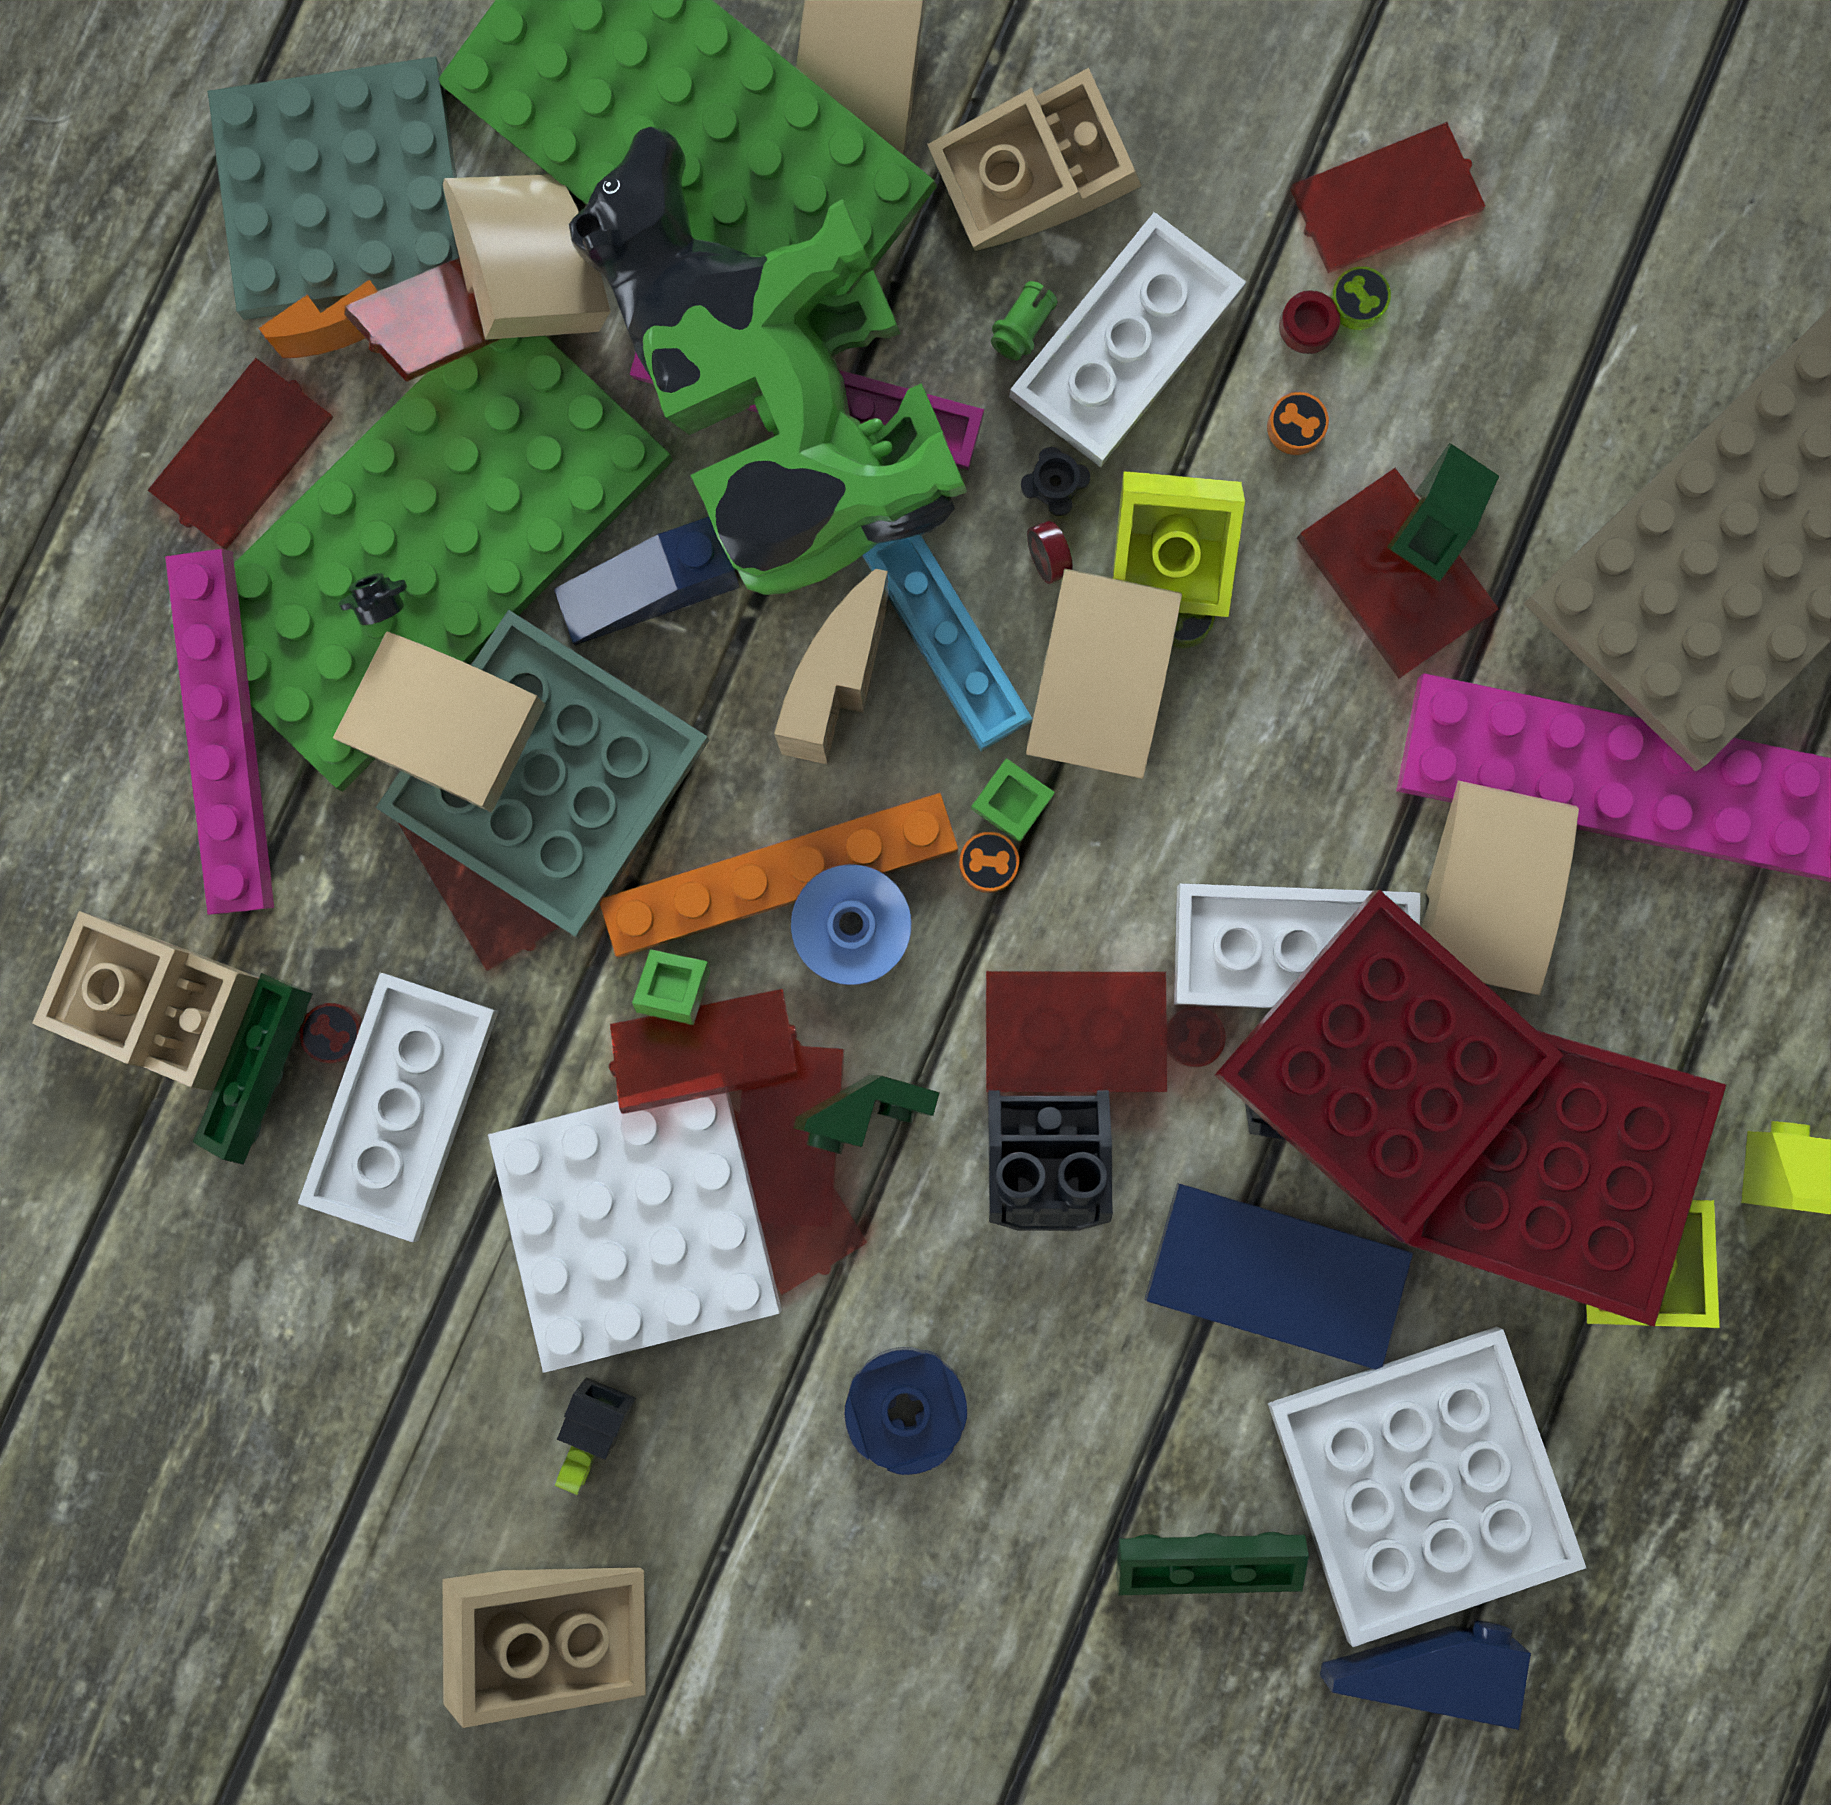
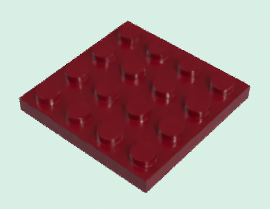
M1379 889L1371 892L1214 1076L1398 1241L1407 1243L1564 1054Z
M1538 1031L1564 1054L1563 1057L1406 1244L1655 1327L1727 1084Z

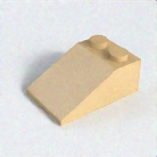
M643 1569L501 1570L442 1579L443 1705L462 1728L646 1695Z

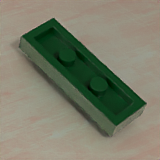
M261 973L193 1143L222 1160L244 1165L251 1146L256 1142L260 1134L261 1121L273 1091L282 1080L284 1064L296 1034L305 1023L307 1007L313 995L312 993L284 980Z
M1264 1532L1256 1536H1222L1216 1533H1204L1196 1537L1161 1538L1157 1535L1145 1534L1135 1538H1119L1116 1569L1118 1596L1302 1592L1309 1559L1305 1534L1284 1535L1279 1532Z

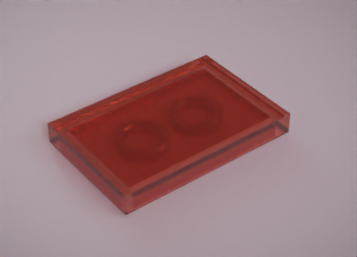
M1394 468L1303 530L1297 539L1395 675L1400 679L1490 617L1499 608L1460 555L1441 581L1438 582L1387 548L1419 502V499L1401 474Z
M985 972L986 1092L988 1090H1000V1092H1097V1090H1109V1092H1167L1166 972Z

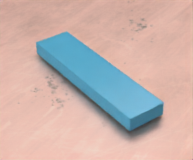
M921 535L878 543L862 555L871 571L874 569L888 571L889 601L981 752L1031 723V715Z

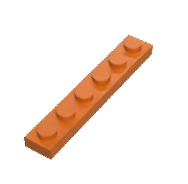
M940 792L604 897L600 902V906L615 956L620 958L795 903L802 889L813 877L835 866L847 864L863 865L878 870L883 874H888L958 852V846Z

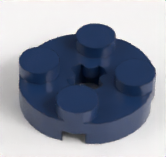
M896 1347L873 1356L852 1378L845 1403V1424L854 1447L868 1461L870 1459L877 1466L887 1468V1471L899 1475L919 1474L943 1463L954 1450V1446L961 1438L967 1420L966 1396L962 1383L955 1371L942 1361L941 1357L936 1353L914 1347ZM904 1393L908 1394L911 1401L920 1400L924 1406L923 1410L915 1414L916 1424L905 1427L901 1418L891 1419L888 1413V1409L896 1406V1396Z

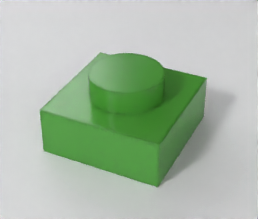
M1006 758L973 803L971 810L1020 843L1055 792Z
M650 949L632 1001L636 1013L694 1025L711 972L708 962Z

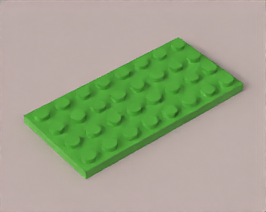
M495 0L438 78L442 87L559 183L565 185L573 195L586 205L597 183L622 163L630 149L635 134L639 130L650 126L667 130L677 139L685 155L686 166L682 176V191L688 211L692 237L696 240L719 243L750 256H763L780 247L811 240L823 228L829 206L843 199L871 267L860 272L850 273L845 285L830 292L827 296L849 294L862 275L873 270L937 187L934 179L713 0Z
M480 320L234 562L251 706L336 789L343 792L375 758L335 740L333 736L386 631L470 665L476 659L507 611L510 610L519 616L673 461L670 453L548 337L531 336L485 340ZM382 573L385 578L389 577L391 581L405 580L407 588L399 593L404 603L403 609L394 616L379 623L360 625L353 609L343 611L338 604L343 598L352 595L349 587L366 576Z

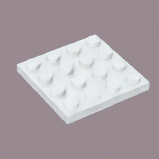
M725 1075L488 1134L543 1373L776 1315L782 1311Z
M1496 1326L1383 1364L1381 1368H1371L1268 1403L1347 1641L1352 1647L1586 1568L1505 1332L1502 1328Z

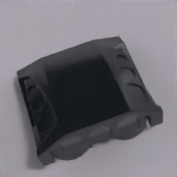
M988 1090L989 1222L1017 1231H1079L1111 1222L1113 1215L1112 1137L1109 1090H1097L1095 1096H1001L1000 1090Z

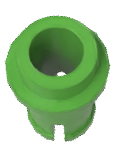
M1035 281L1027 282L1004 320H997L993 324L992 332L994 335L991 338V344L1004 357L1017 361L1022 355H1028L1034 349L1033 338L1058 303L1053 292L1048 290L1036 308L1032 306L1044 285Z

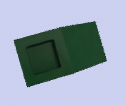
M1449 443L1415 491V494L1421 497V499L1387 548L1440 582L1476 532L1499 475Z
M868 1075L796 1116L793 1129L809 1133L806 1145L842 1154L845 1143L858 1147L863 1146L875 1102L880 1103L877 1114L912 1124L915 1113L934 1116L940 1092L885 1076Z

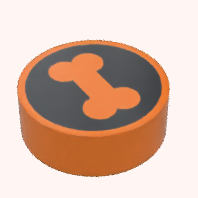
M1293 392L1283 396L1274 405L1268 417L1267 432L1271 442L1277 449L1290 455H1303L1311 452L1320 444L1327 432L1329 425L1327 410L1318 398L1309 393Z
M979 833L970 838L961 851L959 859L960 872L965 882L979 892L994 893L1001 891L1014 880L1019 868L1017 849L1010 839L1000 833Z

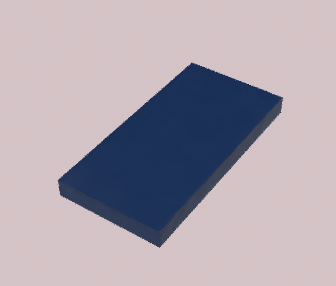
M1177 1183L1144 1300L1376 1370L1383 1367L1413 1253Z

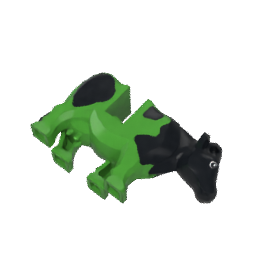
M650 126L639 130L635 134L630 149L622 163L597 183L586 207L574 216L569 223L571 241L579 256L603 274L611 285L636 354L654 383L661 408L669 421L688 435H691L742 412L755 404L767 431L773 432L775 437L691 474V478L705 504L715 533L733 568L738 570L747 589L763 595L785 594L826 579L857 560L878 543L931 533L945 523L955 509L952 497L968 491L922 383L907 390L898 412L885 426L878 418L861 424L857 419L851 417L849 413L845 383L834 360L835 355L850 348L866 347L875 337L889 339L901 333L874 270L862 275L849 294L827 296L830 292L844 286L850 273L860 272L871 267L843 199L829 206L823 228L811 240L783 246L763 256H750L719 243L696 240L692 237L688 211L682 191V176L686 166L682 148L677 139L665 129Z

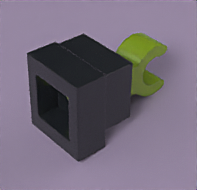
M587 1377L583 1380L572 1395L564 1415L565 1420L557 1437V1440L571 1445V1448L557 1477L556 1487L578 1495L581 1486L587 1480L595 1456L606 1460L615 1446L619 1433L629 1418L636 1400L635 1397Z

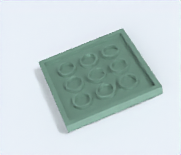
M436 56L207 91L236 311L244 320L278 315L306 295L310 297L318 309L327 308L369 279L383 299L466 286L442 185L444 178H457L445 91L438 80L442 70Z
M508 610L471 666L537 695L544 702L545 707L493 812L491 813L402 771L398 773L376 808L562 929L580 938L600 908V902L604 897H607L710 740L694 727Z

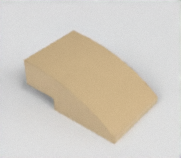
M805 0L796 68L905 156L918 71V53L926 0Z
M1089 68L1037 96L1033 89L1030 88L927 144L975 251L1004 244L1054 227L1114 201L1142 186Z
M550 174L444 178L442 185L467 293L475 294L485 340L600 331L611 311L601 273L580 257L573 247L569 223L579 211L565 185L559 183Z
M874 569L856 585L829 615L809 645L789 686L774 732L782 755L828 765L840 708L864 713L889 603L888 571Z
M1064 569L1027 741V755L1141 779L1144 778L1167 674L1182 593Z
M386 631L333 738L492 813L545 704L537 695L427 646Z
M1458 780L1426 890L1429 903L1422 928L1483 983L1540 995L1564 905L1573 857L1579 808L1570 804Z
M79 911L32 1024L126 1064L147 1068L192 1088L213 1091L259 978L157 938Z

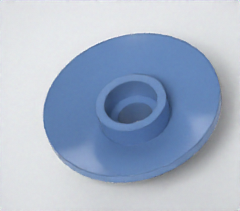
M840 865L819 873L802 889L792 911L791 934L799 956L813 972L824 979L839 984H863L882 977L900 961L910 940L911 914L903 893L885 874L863 865ZM847 912L858 913L863 920L861 929L853 934L844 932L839 925L843 914Z

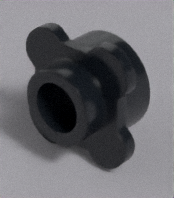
M1047 447L1039 453V461L1035 465L1032 474H1027L1022 478L1021 491L1025 497L1029 499L1037 498L1047 504L1051 514L1064 516L1071 511L1072 499L1078 490L1088 486L1090 472L1086 466L1078 465L1072 457L1062 453L1060 449ZM1058 477L1061 480V484L1053 486L1050 483V479Z
M382 573L372 574L353 583L349 587L352 595L343 598L338 604L343 611L353 609L360 625L379 623L394 616L403 609L404 603L399 593L407 588L405 580L391 581L389 577L385 578Z

